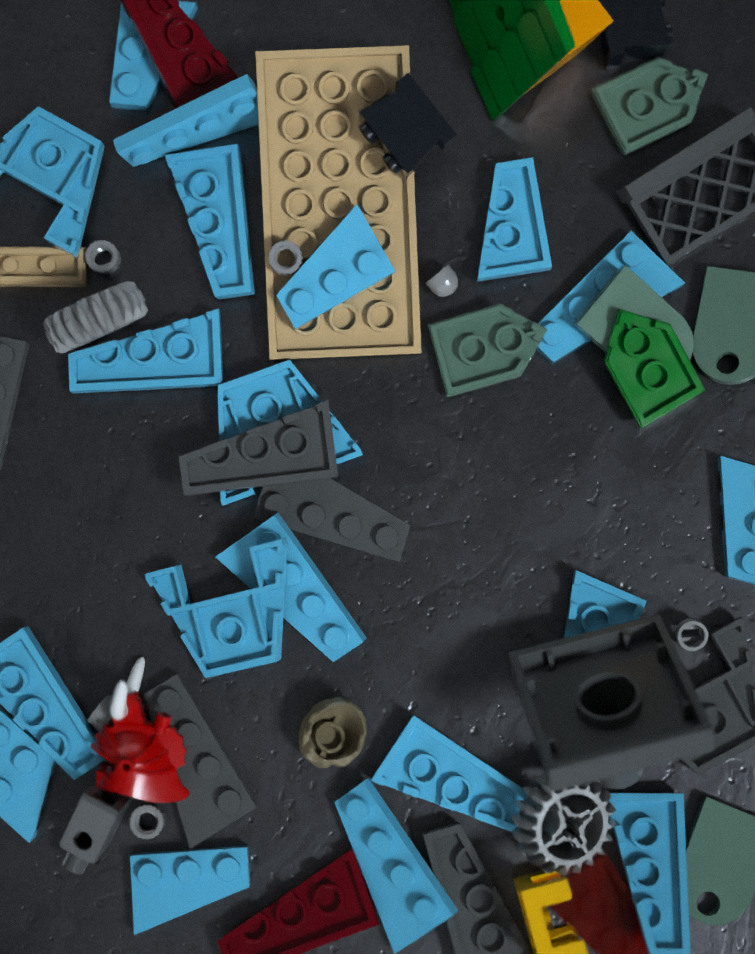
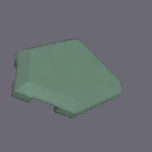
M657 57L592 88L591 91L593 99L619 150L626 155L691 124L708 73L696 69L692 71L674 65L672 61Z
M501 303L428 324L447 397L521 377L547 332L545 327L532 322Z

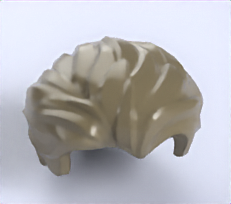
M342 697L325 699L314 705L310 712L305 715L299 729V749L301 754L318 768H327L331 765L344 767L350 764L362 750L366 736V718L360 707L351 700L343 699Z

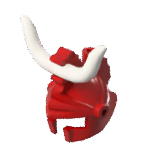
M139 657L131 669L127 683L121 680L114 689L110 705V715L114 725H102V732L95 734L96 742L92 743L90 747L98 755L112 762H102L101 769H97L96 787L148 802L172 803L185 800L189 796V790L183 785L178 775V768L186 763L185 754L187 749L183 743L184 736L176 730L175 726L170 725L172 715L168 713L157 712L154 723L146 719V714L143 711L145 707L142 705V699L139 698L138 694L144 673L145 659L144 657Z

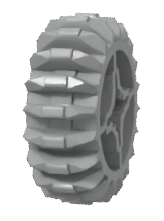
M126 281L49 315L42 323L46 331L45 335L56 352L66 353L145 317L148 312L145 305L146 300L142 292L138 290L135 282Z
M534 776L536 786L533 789L523 787L527 797L524 801H515L516 806L521 812L511 816L513 823L518 826L512 833L514 838L519 841L517 844L519 851L527 857V860L532 865L538 866L544 872L550 874L555 871L559 875L566 876L569 869L580 873L583 862L586 865L594 866L592 856L595 853L605 855L601 847L603 842L613 841L607 831L617 826L614 819L610 817L616 809L609 802L611 795L608 790L603 788L601 782L597 780L552 792L547 778L545 780L541 776ZM579 794L575 799L570 797L562 802L559 800L568 795ZM563 841H569V842H567V843H565V844H563V845H560V846L549 847V846H551L553 843H554L555 845H558L559 843H561V842H563Z

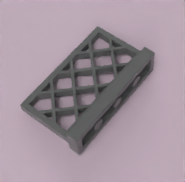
M751 107L616 191L622 204L627 203L657 255L667 266L755 211V201L751 203L752 196H755V155L753 161L735 157L739 140L749 135L755 146V113ZM730 147L728 155L721 153L722 151ZM715 158L727 161L722 181L704 177L709 159ZM733 163L751 167L747 187L729 183ZM699 166L697 175L689 173ZM681 177L696 181L691 201L673 196L676 180ZM702 183L721 187L716 207L698 203ZM668 186L666 194L658 193ZM727 189L746 193L743 207L738 212L723 209ZM650 197L664 200L661 219L648 218L640 203ZM671 202L690 207L685 227L667 222ZM696 209L715 213L710 230L704 232L692 229ZM721 215L729 216L720 223ZM652 225L659 226L658 232L655 231ZM665 228L684 233L680 249L672 254H669L662 242ZM691 234L699 236L691 242H689Z

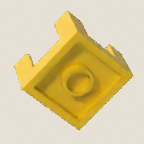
M542 870L513 878L533 954H588L585 942L578 939L573 925L569 924L553 929L547 906L572 898L566 876H561L555 871L550 874Z

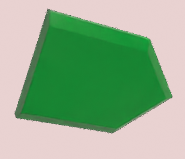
M618 309L604 363L639 428H643L705 391V388L670 323Z

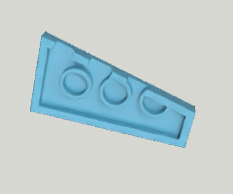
M276 513L215 558L250 589L256 588L259 585L249 547L286 538L288 548L284 619L334 662L363 643L367 637L281 515Z

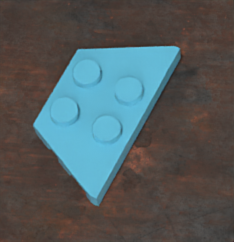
M0 707V817L30 843L37 835V825L42 807L45 806L49 791L48 785L50 778L53 776L56 762L39 746V741L26 729L22 730L12 720L13 717Z

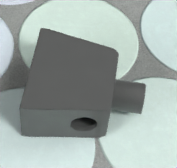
M96 781L83 793L59 844L62 849L68 851L62 862L66 870L75 874H83L88 863L95 864L109 846L133 797L102 790L96 787Z

